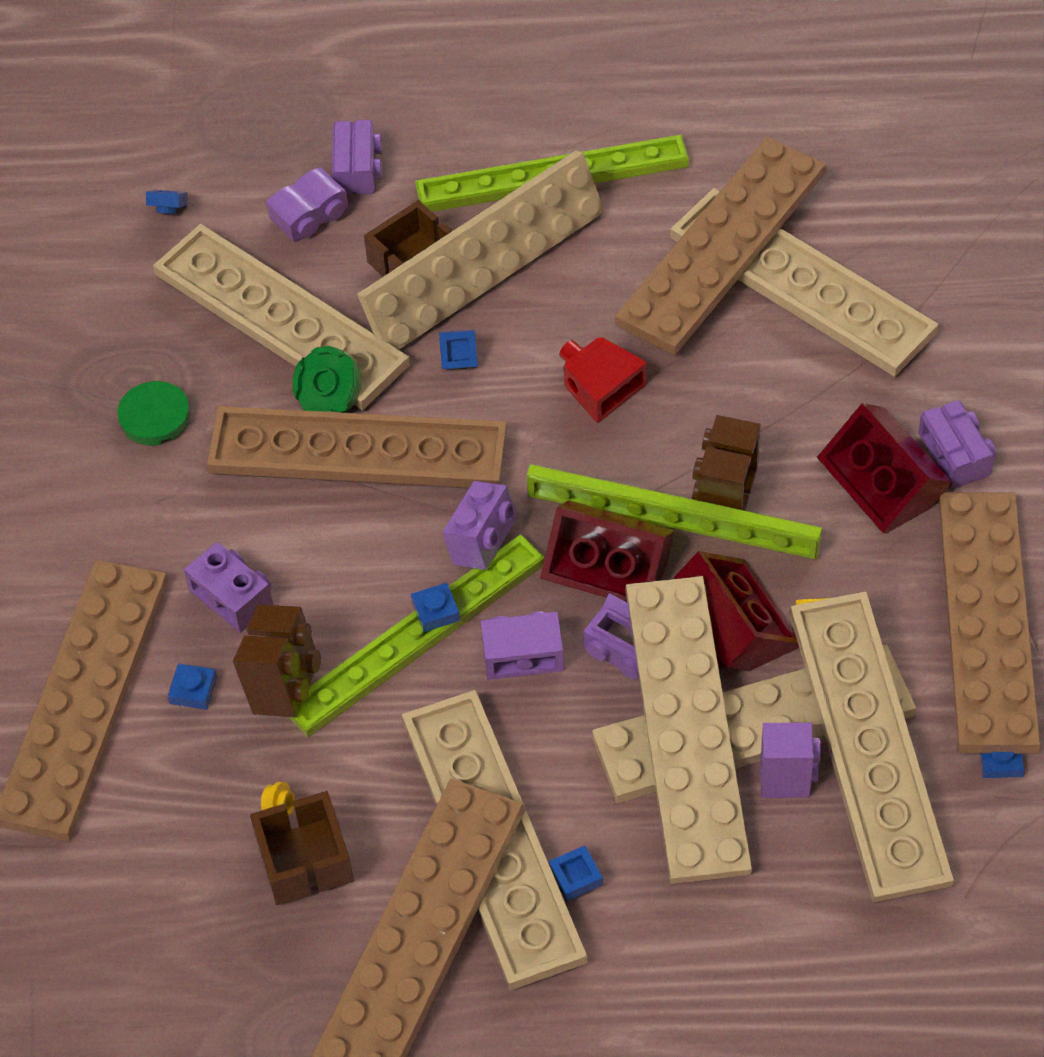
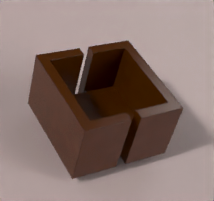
M417 200L364 235L367 263L384 277L453 230L444 222L439 224L438 217L420 200Z
M716 415L713 428H706L703 436L702 450H705L703 458L697 457L692 475V479L696 480L692 494L693 500L743 511L746 510L749 495H744V493H751L758 470L761 424Z
M258 604L247 628L248 635L255 636L244 635L233 659L234 667L254 715L297 717L302 702H305L308 698L309 685L313 675L320 669V652L315 648L311 626L306 622L301 607Z
M328 791L293 801L299 826L295 829H291L285 804L250 814L254 834L276 905L311 895L310 887L317 886L319 892L354 882L350 858Z

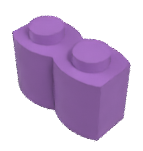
M321 167L307 172L294 185L282 188L266 202L269 218L293 242L312 236L321 224L338 219L348 207L346 191Z

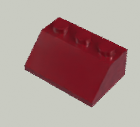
M866 403L860 404L817 456L818 460L877 528L885 534L929 510L940 498V495L953 483L885 407Z
M568 500L556 508L540 579L605 598L610 593L627 602L626 584L661 581L667 566L675 530Z
M698 551L674 576L673 579L703 576L717 661L725 668L751 671L799 648L795 633L745 559Z

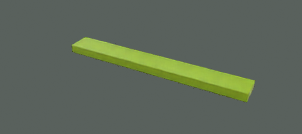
M682 135L582 152L585 155L594 183L689 167V158ZM569 154L416 180L418 200L432 212L501 200Z
M530 464L527 472L529 497L560 504L571 500L651 524L810 559H817L819 555L822 527Z
M520 534L497 551L487 570L473 568L448 586L458 608L460 621L423 632L417 614L413 611L309 687L308 698L305 702H302L297 717L289 718L309 738L543 567L545 557Z

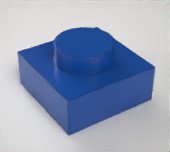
M151 190L146 192V206H156V212L177 213V208L187 206L188 192Z
M475 329L439 332L442 369L478 366Z
M447 583L411 594V601L423 632L460 621L458 608Z
M178 664L168 693L169 703L207 710L217 679L215 669Z
M1015 752L980 753L983 778L1023 777L1024 765L1022 754H1014Z
M585 845L548 861L556 883L566 901L603 886V877Z

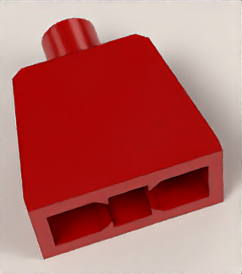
M603 337L596 338L584 348L574 340H569L562 346L559 352V356L566 361L563 366L566 389L596 423L601 422L647 385V362Z

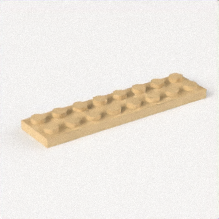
M575 150L359 292L357 296L374 335L383 343L387 342L400 350L604 213L605 211L584 153Z
M713 188L670 228V238L678 242L720 191ZM781 228L738 279L894 377L938 333V323Z
M199 224L153 265L156 276L295 367L302 357L305 358L316 347L332 346L348 352L356 360L361 371V390L357 401L354 403L361 410H364L410 366L409 356L387 342L383 343L367 329L202 224Z
M703 576L626 584V599L670 884L751 875L752 866Z
M867 592L790 606L789 614L872 903L952 887L954 882Z
M884 645L883 648L905 719L913 717L916 713V706L888 645ZM805 668L722 692L735 769L760 762L763 723L812 722V738H820V744L826 742ZM644 715L592 730V739L616 803L656 792Z
M476 690L402 714L404 727L436 806L450 778L523 803ZM525 809L478 907V913L510 991L588 963L585 949Z

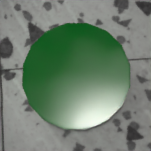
M332 346L314 348L305 358L302 357L296 365L292 377L295 399L299 400L304 411L348 412L357 401L361 390V371L356 360L348 352Z
M162 381L145 382L130 389L120 400L117 409L119 424L126 437L138 444L150 446L162 444L161 441L168 438L173 440L179 437L187 428L191 416L188 399L183 391L169 382Z

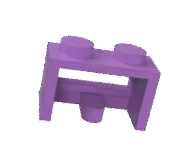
M609 593L601 610L583 631L584 649L596 660H605L618 667L625 676L631 679H639L634 646L607 632L611 625L617 622L628 628L629 635L632 637L627 602Z

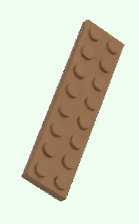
M767 136L615 315V325L675 356L823 177L826 171V164Z
M218 406L207 460L208 473L466 488H470L473 481L500 485L507 423L506 421Z
M944 492L939 498V514L958 753L1015 752L1014 754H1038L1040 737L1015 492Z
M100 560L94 561L0 797V828L71 841L167 587L168 577L166 573Z
M450 778L312 1057H407L525 812L523 803Z

